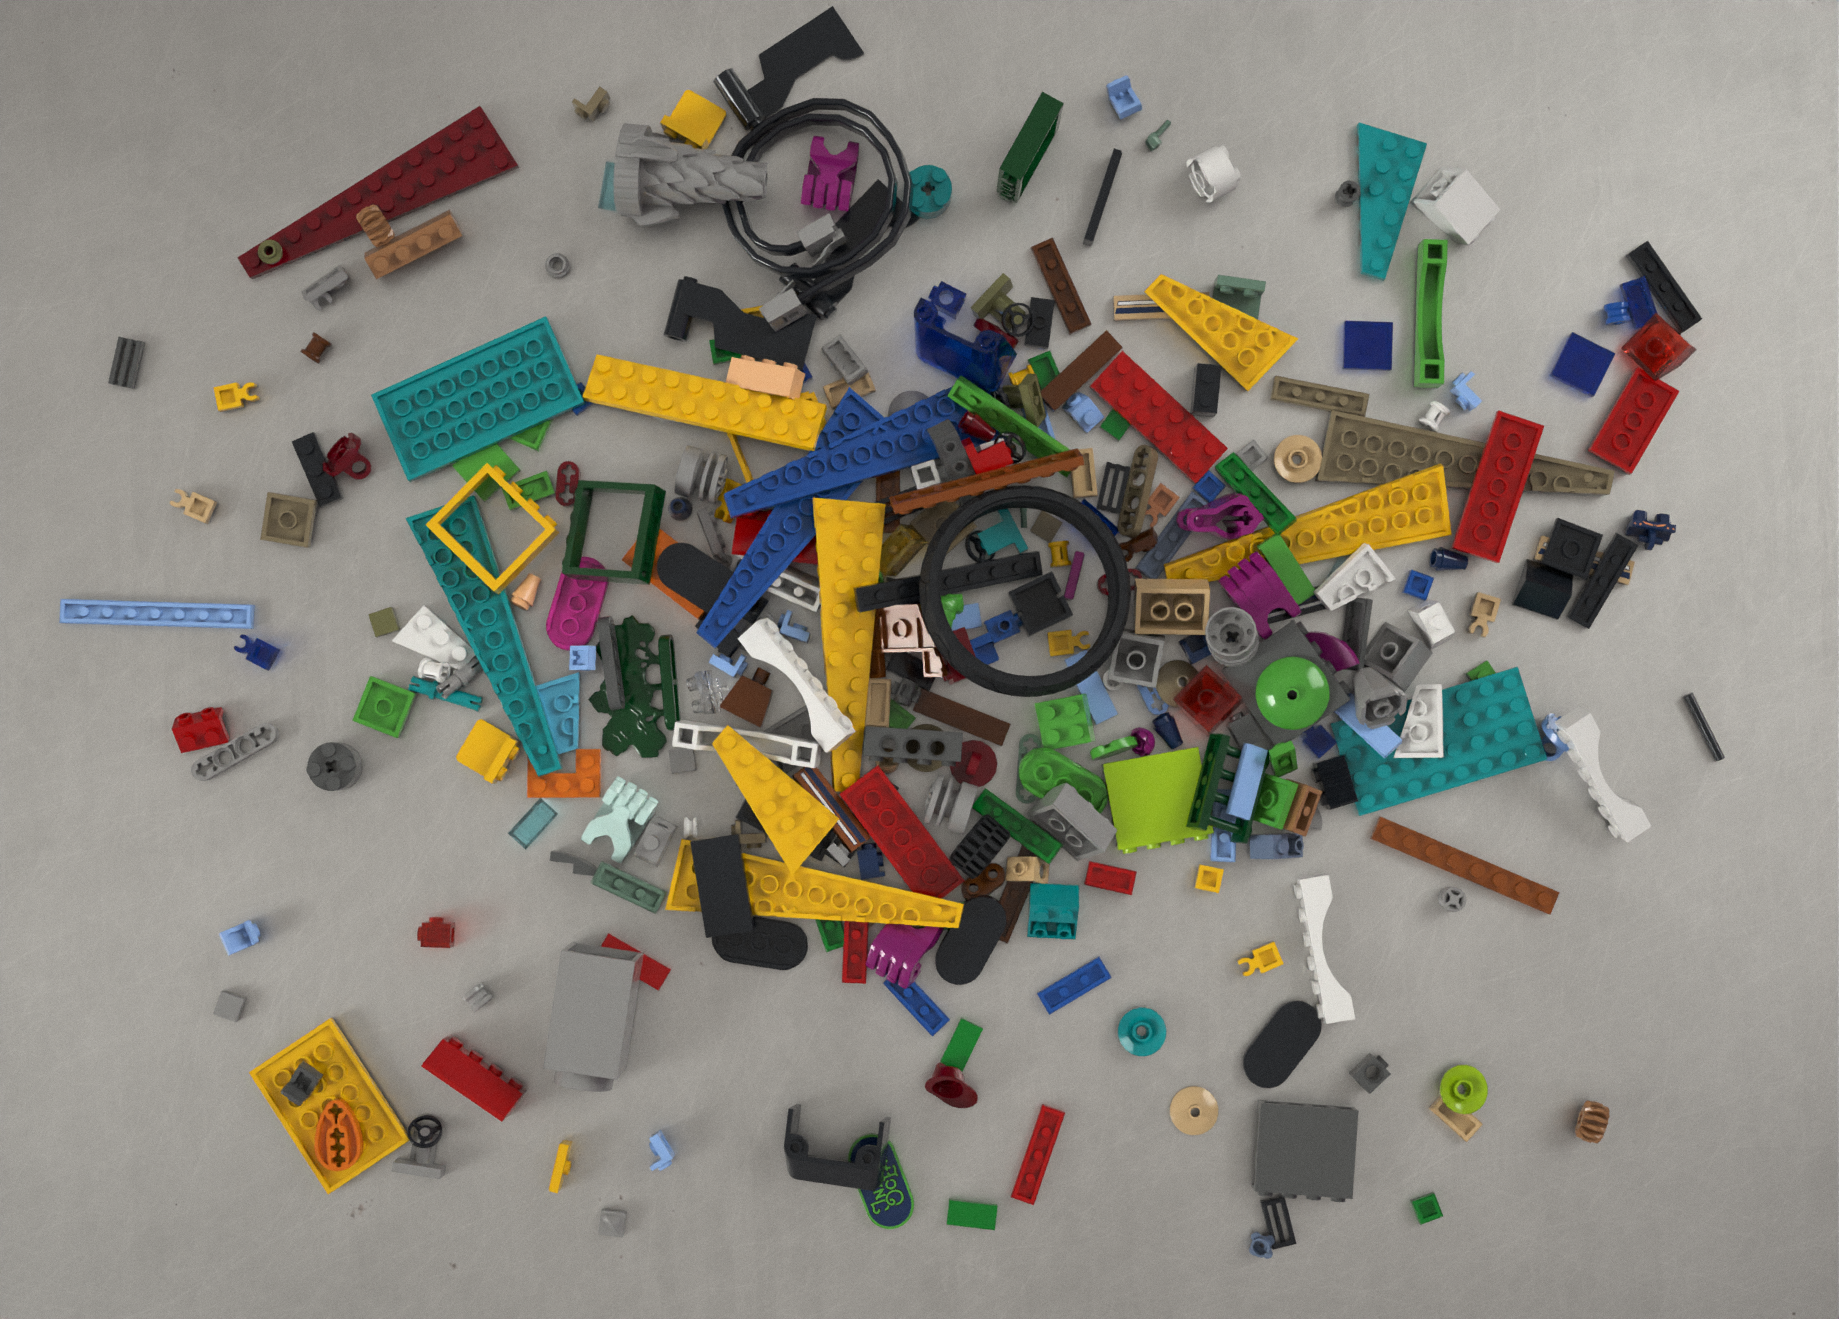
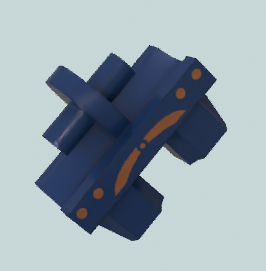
M1635 510L1631 516L1630 523L1625 528L1626 536L1637 537V542H1643L1645 550L1650 551L1653 549L1654 544L1662 545L1663 541L1668 542L1671 534L1676 532V525L1671 524L1669 514H1657L1653 522L1647 521V512L1643 510Z

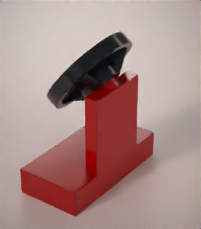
M1002 432L996 437L994 445L979 452L976 451L970 437L961 441L976 474L1003 468L1010 464H1017L1026 455V445L1023 439L1013 432ZM1002 436H1008L1007 442H1004V440L998 442V440ZM1012 438L1016 439L1021 445L1022 456L1016 452L1017 448L1012 443Z

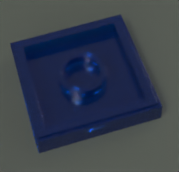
M1344 321L1342 369L1391 371L1393 322Z
M1572 332L1549 376L1593 397L1615 353Z

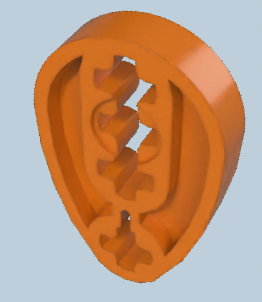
M337 1098L330 1101L320 1115L315 1133L314 1150L316 1158L322 1166L332 1171H343L353 1166L360 1159L364 1144L362 1131L354 1111L345 1100ZM336 1104H338V1108L343 1109V1112L339 1113L338 1116H336V1112L331 1111V1108L335 1107ZM337 1128H339V1132L344 1133V1136L340 1138V1145H344L345 1148L341 1150L340 1155L345 1157L346 1160L341 1165H339L338 1161H334V1157L338 1156V1150L333 1149V1145L337 1144V1137H333V1133L337 1131Z

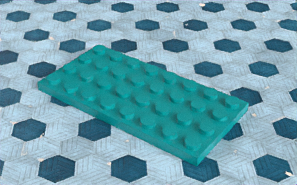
M546 316L371 395L407 480L410 483L585 404Z
M1518 667L1442 689L1444 754L1442 758H1394L1395 749L1384 759L1343 720L1330 723L1339 755L1345 756L1357 794L1358 802L1354 803L1358 815L1362 816L1547 760ZM1412 699L1407 700L1406 711L1401 716L1397 713L1394 716L1395 721L1391 725H1387L1399 737L1401 736Z

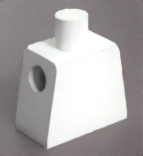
M1428 599L1407 610L1430 650L1449 641L1455 634L1451 622L1438 601Z

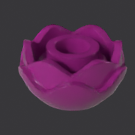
M1141 727L1132 730L1130 736L1136 737L1138 746L1133 748L1132 751L1139 754L1140 757L1150 755L1155 747L1153 734Z

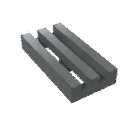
M118 336L108 381L109 384L134 389L144 342ZM125 344H126V349H125L124 358H123V362H122V367H121V371H120V375H119V380L117 381L118 374H119V369H120V365H121V361H122V356H123V352H124V347H125ZM134 345L136 346L127 383L125 382V378L130 363L132 347Z

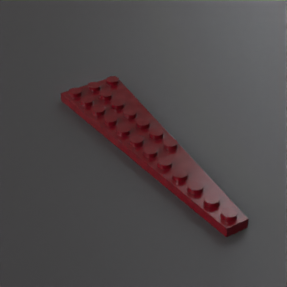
M479 106L266 239L274 240L282 247L283 255L277 263L267 264L259 258L258 248L260 244L237 258L251 279H255L279 269L285 264L298 261L301 257L308 254L317 253L332 244L341 243L351 236L365 233L356 219V214L361 212V209L366 206L376 205L389 223L415 212L419 208L434 204L437 200L447 196L451 197L468 187L472 188L479 185L478 183L490 178L494 179L520 167L482 107ZM268 248L266 250L267 255H271L273 253V248Z

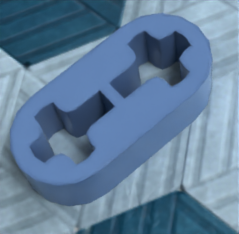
M1136 685L1150 713L1159 715L1167 711L1169 705L1165 702L1161 705L1162 709L1160 711L1157 708L1151 707V704L1154 703L1152 694H1155L1156 698L1161 700L1156 688L1151 687L1153 692L1150 693L1146 686Z

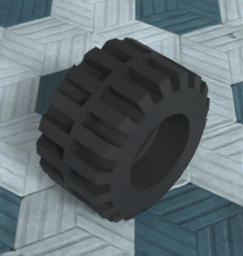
M989 814L981 817L950 855L949 861L969 878L974 879L983 872L1009 840L1011 832Z

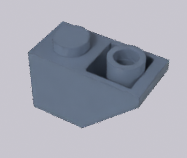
M1278 833L1253 834L1250 836V859L1303 857L1304 843L1302 835Z

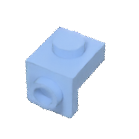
M1127 75L1115 79L1106 85L1109 101L1120 119L1142 110L1141 102L1131 88L1130 79Z
M1472 371L1467 375L1462 372L1452 382L1455 386L1450 390L1456 397L1458 405L1469 411L1476 408L1482 402L1466 385L1475 375Z
M1081 392L1070 396L1062 407L1086 433L1104 418L1092 400Z
M250 920L219 933L228 956L259 942L258 937L261 936L255 923L252 924Z

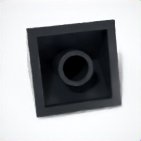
M1526 559L1512 605L1558 620L1572 596L1573 576Z

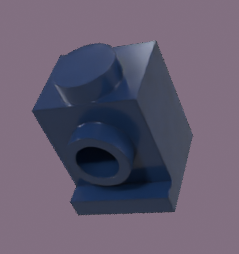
M876 843L861 845L862 849L857 850L861 880L885 876V870L880 871V867L884 866L882 852H877Z

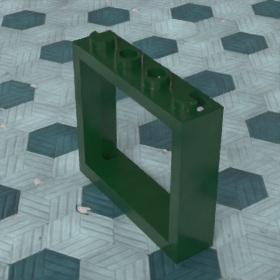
M1044 92L1040 94L999 168L996 192L999 193V197L1003 200L1006 199L1010 202L1018 203L1059 129L1064 103Z
M578 480V486L574 493V508L570 515V530L566 538V552L562 560V574L576 580L650 585L666 491L655 484ZM593 492L645 495L631 571L580 568Z

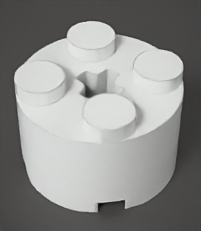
M1223 145L1220 147L1213 146L1187 161V168L1191 166L1192 172L1189 174L1190 180L1197 193L1201 197L1206 196L1208 198L1206 200L1208 203L1237 188V181L1241 179L1239 170L1232 166L1228 150Z

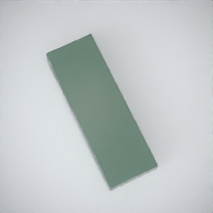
M601 861L591 880V884L655 914L667 893L665 890L604 861Z

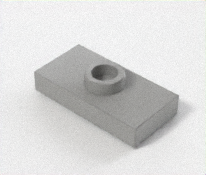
M838 335L821 348L822 352L849 386L868 373V369L841 335Z

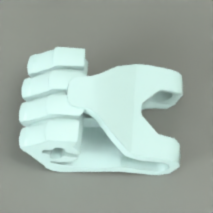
M617 776L602 798L604 803L588 824L581 840L590 845L599 836H610L615 848L612 860L621 864L651 820L659 802L653 797L647 799L648 793L639 789L636 792L637 786L629 782L626 786V781Z

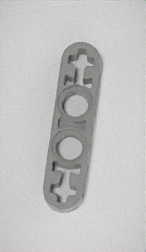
M271 723L259 724L195 761L191 767L192 775L195 779L207 781L276 742L279 737L278 728ZM264 728L266 730H271L272 733L269 734L270 739L262 738L258 740V742L260 743V746H258L257 740L252 736V734H254L255 737H259L262 734H264ZM243 739L250 740L252 744L251 750L247 753L242 752L240 749V743ZM223 751L229 752L231 756L230 762L226 765L221 764L219 761V755ZM212 763L215 764L216 767H211L206 770L207 775L199 774V771L201 770V764L203 766H208Z

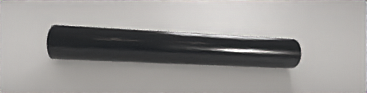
M1693 692L1686 694L1684 698L1715 760L1724 759L1725 756Z

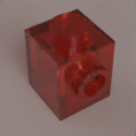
M429 917V921L422 922V926H419L417 931V940L421 941V947H454L455 922H444V917Z

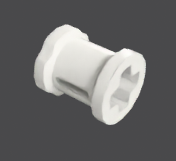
M1432 401L1430 403L1431 408L1424 418H1420L1419 422L1428 430L1438 432V426L1445 415L1448 416L1450 414V410L1443 404Z
M423 658L419 663L418 676L420 678L436 679L439 683H443L449 678L450 665L448 662L437 663L431 659Z

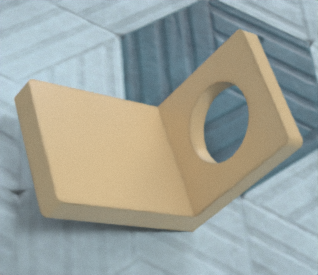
M1007 857L1006 881H1033L1040 884H1048L1049 864L1041 858ZM1041 865H1042V867H1043V876H1042V878L1040 877V873H1039V870H1040V866H1041Z

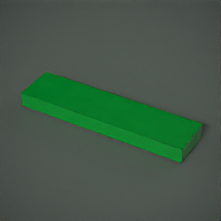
M1234 452L1215 466V470L1238 494L1249 498L1250 502L1263 515V521L1277 536L1296 522V517Z
M986 788L972 806V809L982 816L989 814L1011 832L1010 836L1049 865L1064 846Z

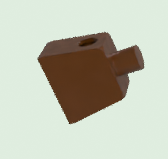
M758 667L752 680L742 675L719 707L762 728L774 692L765 687L771 673Z

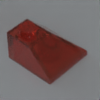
M1657 313L1621 348L1654 381L1680 367L1697 350Z

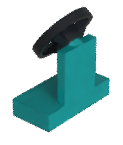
M1008 509L997 511L1002 522L984 531H973L966 537V552L975 562L992 560L997 551L1012 543L1019 554L1028 551V547ZM978 534L979 538L973 537L972 535ZM970 541L974 543V547L979 553V558L971 551ZM987 552L988 556L990 555V557L984 560L985 554Z

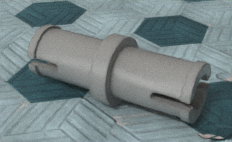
M473 658L460 670H454L452 676L436 686L438 693L442 692L441 696L446 699L458 688L468 685L470 679L483 671L481 664L477 665L478 660Z

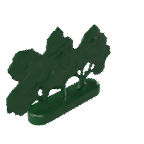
M631 615L623 620L622 625H615L625 708L619 710L610 709L605 679L600 685V691L593 693L588 700L598 713H608L611 716L607 725L602 729V746L605 750L611 751L615 756H619V754L628 749L629 745H633L642 758L658 757L659 750L663 748L667 740L662 731L658 729L656 722L661 716H664L666 728L669 731H674L675 722L681 720L674 639L671 634L661 635L658 639L659 654L657 656L654 655L648 647L655 635L654 627L649 623H638L635 617ZM598 642L596 652L602 661L600 642ZM640 642H645L646 647L639 645ZM636 649L646 652L645 657H649V659L638 657ZM642 662L647 663L644 668L640 667ZM651 664L660 665L661 683L650 684L646 680L645 672ZM655 690H662V710L651 706ZM653 716L652 721H646V717Z

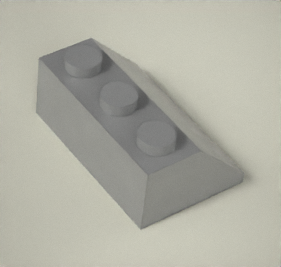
M1067 783L1052 788L1026 814L1046 833L1064 845L1062 848L1077 861L1105 852L1117 832V829L1111 824L1109 819L1103 817L1094 809L1090 802L1086 801L1077 793L1073 786Z

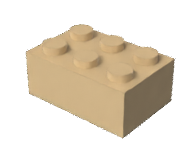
M1135 578L1133 610L1135 634L1205 635V628L1209 620L1210 602L1208 580Z

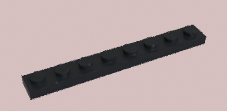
M1032 551L944 569L941 572V596L1043 575L1039 551ZM920 574L853 588L857 612L919 601Z

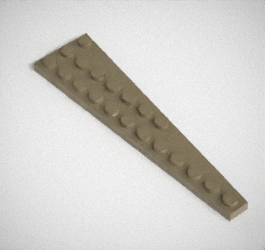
M1332 410L1322 450L1321 466L1316 481L1385 484L1441 463L1444 468L1446 488L1471 489L1486 443ZM1535 454L1523 491L1609 495L1615 471Z

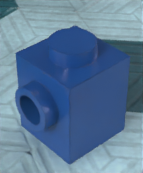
M1011 610L984 621V625L993 640V645L1020 633L1019 627L1023 626L1018 614H1013Z

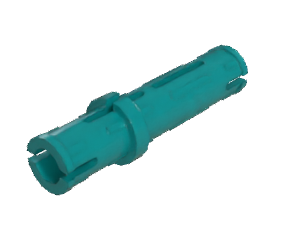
M416 676L411 678L410 682L420 686L409 684V691L428 695L429 699L432 700L437 698L477 712L481 708V705L472 703V701L482 703L483 697L456 690L448 698L444 699L441 696L443 693L439 694L436 686L440 685L439 682H430Z

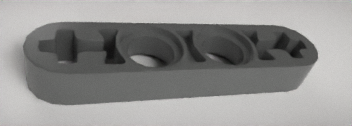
M611 616L600 617L597 620L608 704L611 710L624 709L625 696L614 621Z

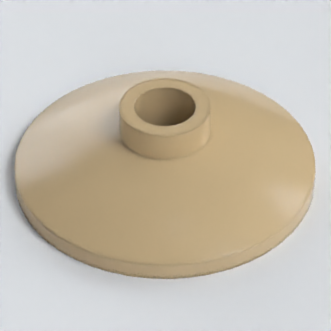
M1293 435L1285 438L1277 446L1274 453V465L1279 475L1285 480L1293 483H1303L1312 479L1320 470L1322 453L1317 443L1311 438L1303 435ZM1293 456L1300 457V464L1293 463Z
M1198 1086L1183 1088L1173 1097L1170 1104V1116L1174 1125L1183 1133L1200 1135L1209 1131L1216 1123L1218 1105L1216 1099L1208 1090ZM1193 1108L1199 1109V1114L1197 1116L1191 1115V1110Z

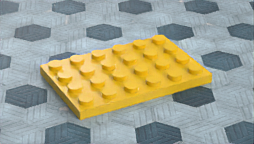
M333 1018L328 1019L249 1072L327 1194H330L409 1141L408 1133ZM305 1061L322 1073L323 1076L312 1095L301 1106H298L282 1095L281 1090L290 1081L298 1066ZM337 1098L345 1100L354 1111L362 1131L364 1144L360 1159L353 1166L343 1171H332L322 1166L317 1160L314 1150L315 1133L320 1115L326 1105ZM336 1104L335 1107L331 1108V1111L336 1112V1116H338L339 1113L343 1112V1109L338 1108V1104ZM337 1128V1131L333 1133V1137H337V1144L333 1145V1149L338 1150V1156L334 1157V1161H338L339 1165H341L346 1160L345 1157L340 1155L341 1150L345 1148L344 1145H340V1138L344 1136V1133L339 1132V1128Z

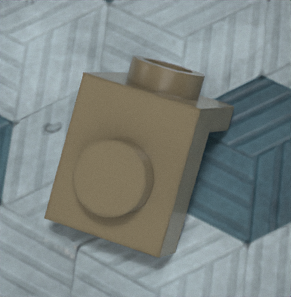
M599 86L587 105H584L575 98L573 99L572 104L576 108L574 112L585 120L589 117L595 121L600 112L604 113L609 107L610 96L606 90Z
M737 819L735 820V825H731V835L739 834L741 844H747V848H762L761 843H767L766 833L743 834L741 820Z

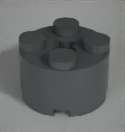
M324 743L311 753L306 771L312 782L323 790H345L352 787L359 780L362 773L361 758L357 750L348 744ZM333 762H338V763L336 764V767L338 768V771H333V770H332V769H333V766H332V763H333Z

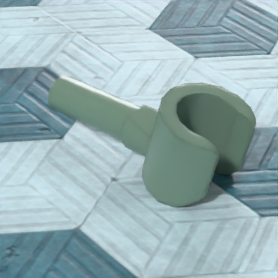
M1166 120L1156 132L1151 133L1146 139L1145 143L1151 151L1162 144L1159 137L1171 125L1169 120Z
M1020 508L1021 528H1027V508Z

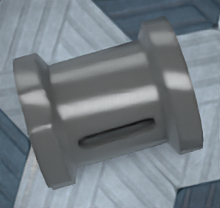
M1350 180L1343 182L1335 193L1336 202L1342 207L1351 206L1360 195L1359 185ZM1345 190H1347L1349 194H1352L1350 198H1348L1347 194H1343Z

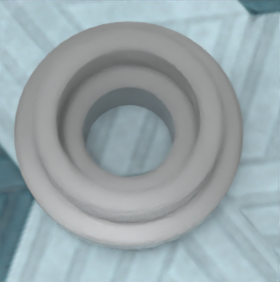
M560 253L550 255L545 263L546 271L556 278L566 275L570 267L568 259ZM556 262L562 263V267L559 270L554 269Z

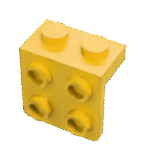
M686 90L671 116L664 115L660 124L664 130L663 133L674 140L678 138L684 144L692 145V148L707 149L726 118V111L693 91Z
M479 719L459 750L456 759L458 762L484 776V780L495 784L498 781L501 782L508 771L506 767L510 760L513 761L520 751L518 746L521 741L485 720Z

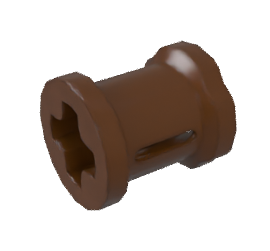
M313 332V338L307 347L300 352L319 364V358L325 349L331 347L332 344Z

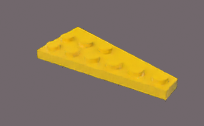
M1162 274L1144 291L1219 365H1222L1246 391H1249L1298 340V338Z
M727 725L713 741L712 745L793 875L839 818Z

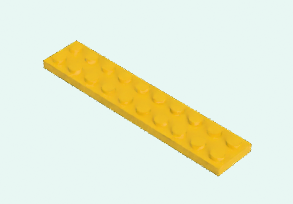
M596 354L583 394V399L587 402L808 451H815L827 410L826 404L800 398L789 399L785 396L740 388L739 385L598 354Z

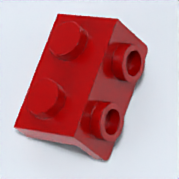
M208 707L201 712L183 713L175 718L172 731L181 753L229 742L230 737L222 719V707Z

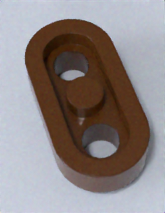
M990 863L978 877L966 879L961 888L964 899L968 900L971 897H978V895H990L1001 887L1005 881V871L1002 866ZM994 871L998 875L996 878H990L989 873ZM975 885L978 887V890L971 892L969 888Z

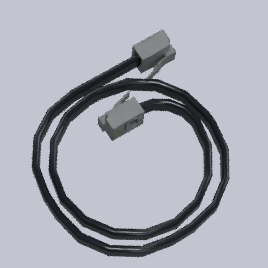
M812 98L786 107L763 120L738 142L731 155L743 159L747 150L754 145L746 161L759 162L763 153L784 135L812 125L841 126L868 140L881 155L889 179L886 207L872 233L848 253L825 263L822 262L827 257L829 258L837 247L848 242L841 228L838 229L829 213L797 231L800 241L789 245H772L760 239L753 231L746 208L747 201H736L744 232L757 248L773 256H793L808 251L810 256L814 257L821 253L820 257L811 265V268L781 266L758 255L742 237L737 227L731 201L726 200V203L722 204L727 224L733 237L757 265L788 278L815 279L838 271L798 295L792 288L795 285L794 280H792L783 290L777 293L774 299L763 304L759 310L775 332L807 314L804 304L877 262L897 244L911 218L914 185L900 147L892 133L872 111L846 99ZM815 110H842L871 122L887 140L897 157L905 183L902 211L888 237L864 257L862 256L880 242L895 214L898 181L889 153L866 126L839 114H807Z

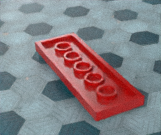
M1124 351L1089 386L1194 484L1201 479L1228 449Z
M1499 410L1496 412L1451 547L1452 549L1494 563L1500 562L1544 425Z
M878 765L839 793L912 892L943 898L965 881Z

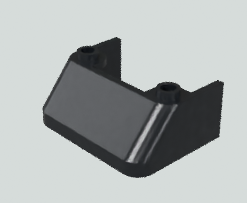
M796 1104L788 1109L784 1152L787 1170L792 1178L863 1190H875L883 1183L891 1117H886L879 1122L877 1146H862L857 1151L855 1162L808 1155V1141L804 1136L798 1134L801 1104Z

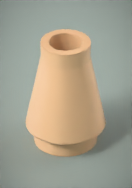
M528 573L524 581L511 594L512 599L510 602L527 611L529 606H533L541 579Z

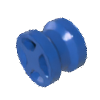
M1615 302L1604 305V311L1607 312L1606 325H1620L1631 321L1630 316L1627 315L1628 302Z

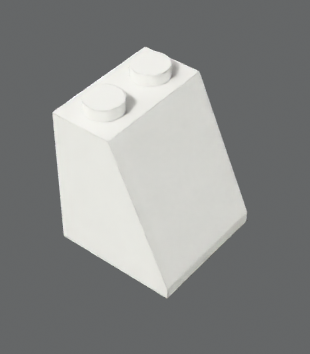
M1441 167L1411 200V203L1454 242L1465 245L1476 241L1479 233L1485 226L1494 221L1495 215L1500 211L1499 207L1469 171L1461 168Z

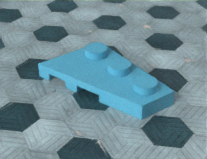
M580 672L536 686L558 755L579 749Z

